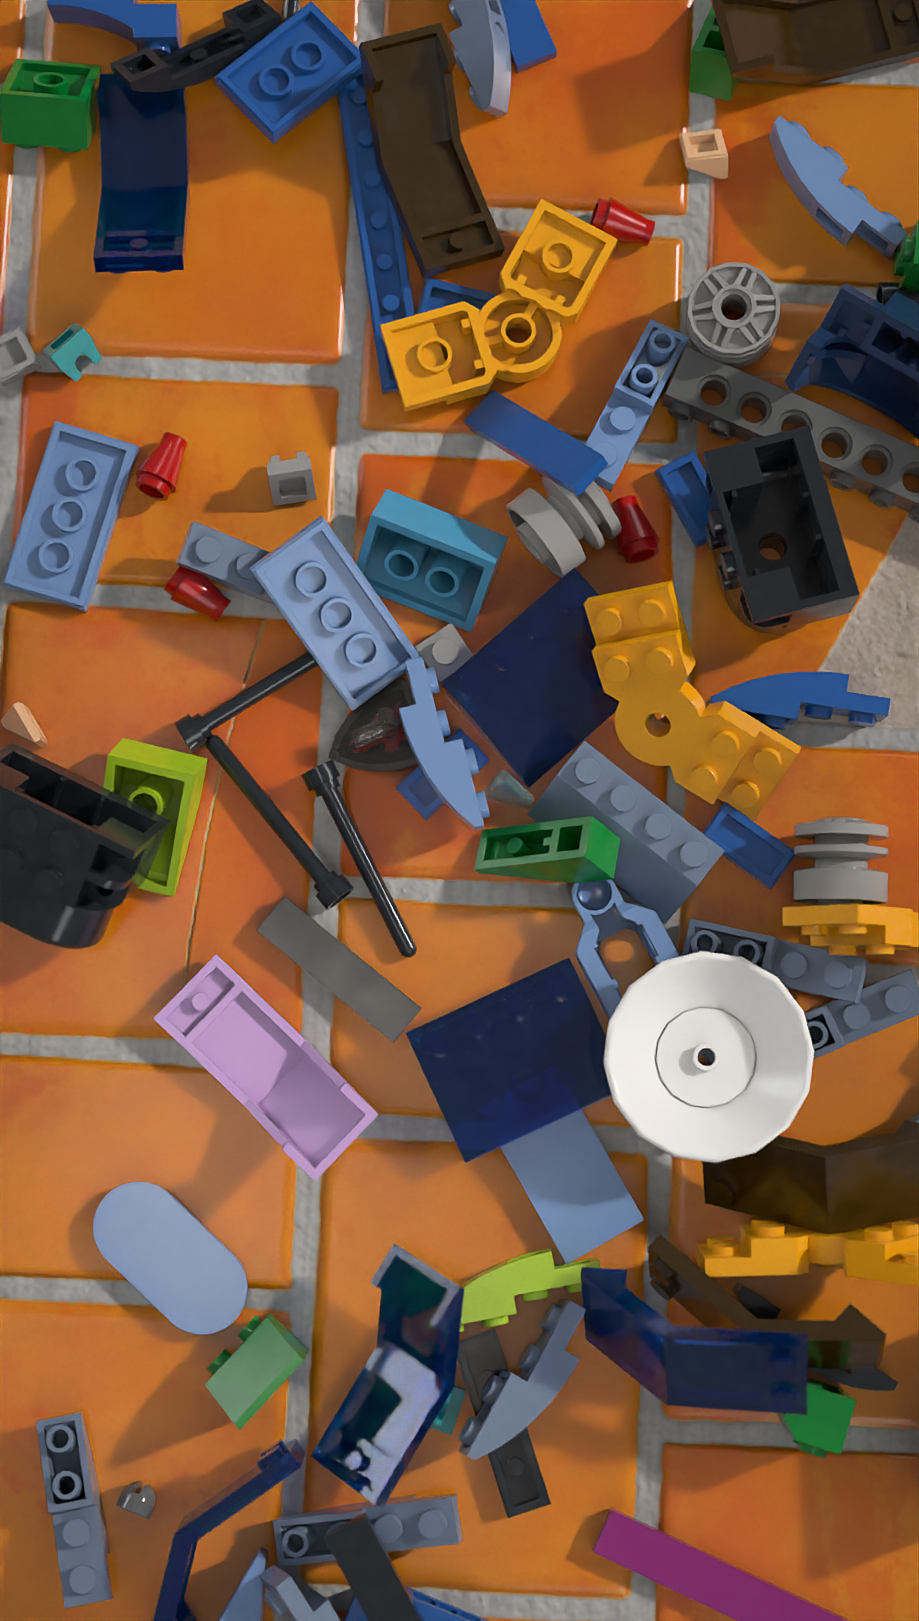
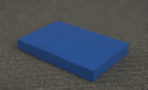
M311 1L215 76V85L274 144L363 73L360 52Z

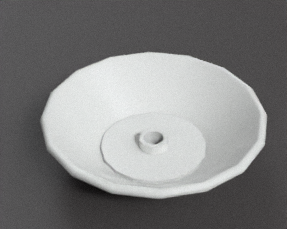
M700 951L662 961L628 987L608 1023L603 1064L614 1104L640 1137L674 1157L718 1163L756 1153L789 1128L809 1093L814 1048L804 1011L778 977L744 957ZM705 1048L712 1051L714 1061L711 1065L703 1066L699 1063L698 1053L701 1049Z

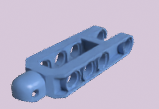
M612 880L574 883L571 898L584 923L574 955L610 1020L622 996L618 989L619 984L610 975L598 952L601 940L626 928L637 932L655 966L662 961L680 956L657 913L653 910L624 902ZM705 1048L699 1051L698 1057L703 1055L708 1066L711 1065L714 1061L712 1051Z

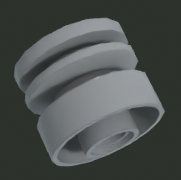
M727 262L710 268L697 279L689 295L686 332L694 351L736 369L754 364L767 353L776 335L780 314V299L775 284L762 270L747 263ZM727 313H736L741 317V319L730 320L727 319L724 315Z
M543 476L542 483L548 495L547 499L534 489L528 488L506 505V511L516 528L517 535L529 552L540 563H544L556 576L563 579L585 562L586 556L579 542L580 539L592 548L600 550L605 544L602 534L607 538L613 539L621 533L622 527L609 500L594 481L578 497Z
M846 817L820 818L817 821L794 825V837L814 840V845L794 847V855L813 859L814 867L793 872V901L818 904V906L878 905L888 903V873L868 869L869 860H877L889 856V849L885 847L868 846V841L888 839V826L870 823L859 818Z

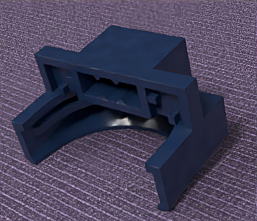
M845 283L841 287L821 326L806 341L785 380L786 385L793 392L804 386L814 385L849 395L884 413L906 428L919 440V304L896 291L887 303L883 305Z

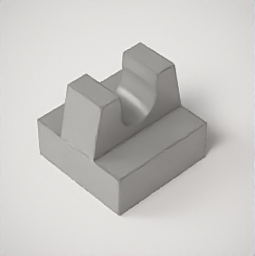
M305 451L296 452V459L280 461L279 455L270 456V462L266 463L274 506L317 499L310 456L307 457Z

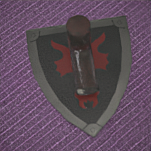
M404 678L390 683L348 714L336 733L328 756L329 759L353 769L370 772L398 771L418 765L407 741L399 716V708L415 705Z

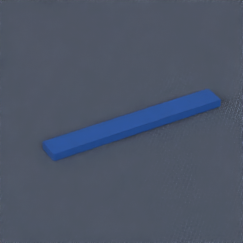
M362 73L337 94L382 392L385 394L399 391L382 339L380 325L413 316L415 313L401 223L376 164Z

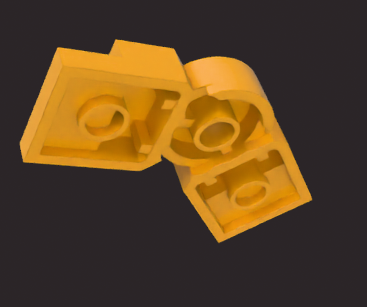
M541 199L500 272L498 284L501 294L490 299L481 311L463 301L381 324L380 332L405 412L445 401L447 405L488 393L495 378L519 383L533 380L544 374L551 367L557 356L562 338L561 328L575 324L618 239ZM512 328H520L528 334L529 339L522 343H515L507 337L506 332Z
M672 581L589 597L585 601L584 607L596 643L592 650V655L604 692L619 701L615 713V729L624 748L642 762L657 766L670 765L674 780L679 785L712 805L718 798L755 821L799 754L801 747L727 701L710 703L706 707L697 690L685 681L696 662ZM654 713L665 715L670 723L660 722Z
M862 904L783 907V926L801 927V935L810 936V946L829 947V955L856 956V949H866L867 955H894V950H919V913L912 912V909Z
M762 1217L751 1218V1225H740V1243H734V1237L710 1236L707 1237V1244H696V1262L700 1269L709 1277L799 1275L808 1273L809 1263L818 1264L821 1268L844 1269V1274L851 1278L919 1286V1223L894 1222L892 1223V1228L869 1226L834 1234H825L789 1224H778V1221Z

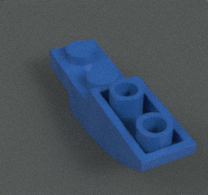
M792 672L761 677L732 686L711 696L706 707L710 703L727 701L773 730H785V724L792 725L798 719L799 709L805 710V716L809 718L830 720L831 715L834 714L849 717L848 723L873 727L875 726V721L881 722L888 716L890 698L847 692L849 674Z

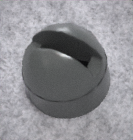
M135 1481L126 1485L120 1494L116 1506L150 1519L156 1501L155 1492L151 1485L148 1484L143 1489L141 1481Z

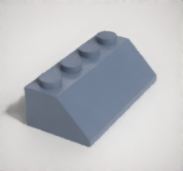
M585 740L527 814L537 823L593 816L620 838L614 879L611 880L643 907L655 911L659 919L665 924L725 852Z

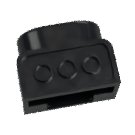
M809 425L704 452L703 457L708 470L705 480L706 490L710 500L707 510L709 524L704 526L705 534L716 563L720 587L735 616L745 625L756 631L767 634H786L799 630L809 623L851 613L860 593ZM764 548L774 549L781 558L778 560L766 559L761 555L760 550Z
M10 743L0 750V922L38 941L56 947L83 949L96 945L103 938L115 907L121 905L147 878L170 820L14 743Z

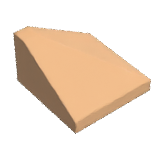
M721 129L679 134V143L686 167L718 179L728 178V153Z
M19 701L13 704L1 719L4 728L41 748L48 745V740L30 709Z

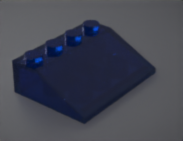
M575 567L442 683V692L528 789L616 712L619 704L618 700L604 692L592 655V650L596 643L584 603L589 597L598 596L599 594Z
M566 958L406 1033L465 1163L612 1096L603 1064L606 1035L570 958Z

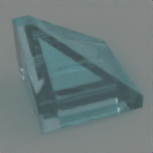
M503 769L484 790L487 800L529 809L534 803V797L509 772Z

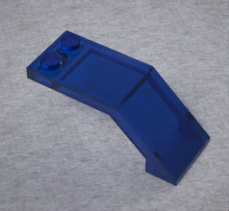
M115 73L100 74L97 101L100 116L102 189L93 255L95 273L111 272L123 274L131 271L165 273L172 270H184L190 201L187 88L166 92L132 91Z
M393 1243L370 1282L375 1287L381 1289L377 1346L310 1456L371 1503L380 1507L385 1505L455 1386L464 1288L395 1243Z
M582 1267L581 1285L583 1308L586 1309L584 1313L586 1340L667 1406L807 1415L808 1334L674 1326L626 1288L627 1270Z
M296 1438L287 1445L282 1439L272 1444L259 1455L261 1458L256 1461L257 1466L184 1516L173 1536L153 1621H197L196 1616L184 1598L198 1540L301 1468L306 1453Z

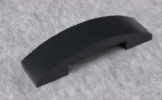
M249 0L222 13L225 28L162 57L156 55L149 47H145L110 63L111 69L132 91L166 92L187 88L214 78L274 31L282 22L281 16L264 0Z
M739 1282L735 1284L733 1291L739 1303L757 1319L777 1318L781 1309ZM807 1368L831 1381L860 1389L894 1391L898 1384L897 1381L877 1368L875 1370Z

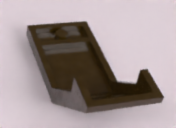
M711 0L731 77L810 85L919 57V0Z
M438 23L361 42L359 52L376 164L422 277L426 278L501 257L505 250L504 244L461 143L452 76L457 60L442 24Z
M905 1120L899 1129L893 1133L826 1146L778 1135L756 1153L718 1163L702 1161L706 1204L825 1234H834L919 1217L918 1122Z
M661 1234L648 1246L649 1274L652 1279L650 1284L653 1289L667 1301L674 1298L750 1367L875 1370L881 1364L887 1334L851 1303L834 1321L757 1319Z

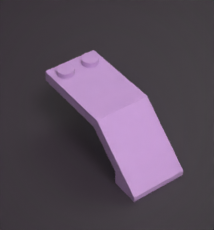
M217 954L153 1018L247 1108L280 1144L282 1150L314 1181L379 1115L304 1037Z

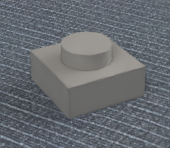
M452 623L415 646L419 655L423 657L427 668L434 667L439 685L476 661V658Z

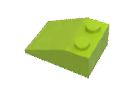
M122 738L108 754L103 787L170 820L149 874L138 888L174 897L201 800L208 758Z

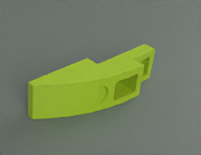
M550 1248L525 1253L503 1261L480 1272L445 1297L426 1316L427 1330L437 1329L438 1336L465 1331L464 1323L481 1320L482 1327H493L509 1323L508 1315L517 1314L514 1295L522 1294L523 1301H531L549 1297V1289L567 1286L568 1293L593 1289V1281L603 1279L600 1261L595 1257L573 1261L569 1264L554 1265Z

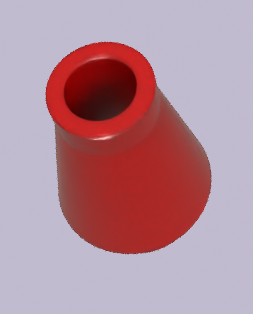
M612 197L609 200L602 198L597 200L589 222L590 225L617 238L618 242L636 243L648 246L655 228V221L643 217Z
M170 432L163 434L161 441L136 472L138 480L135 486L139 491L161 501L167 500L170 494L176 492L184 451L188 445L186 440Z
M628 495L615 500L611 507L622 527L621 533L616 536L618 554L624 556L628 564L641 563L656 556L659 552L657 544L660 538L640 508L636 496Z
M179 566L163 589L172 596L170 600L204 614L216 622L231 602L207 576Z

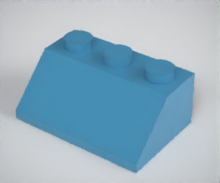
M386 489L371 514L356 565L377 595L472 632L496 574L508 537Z

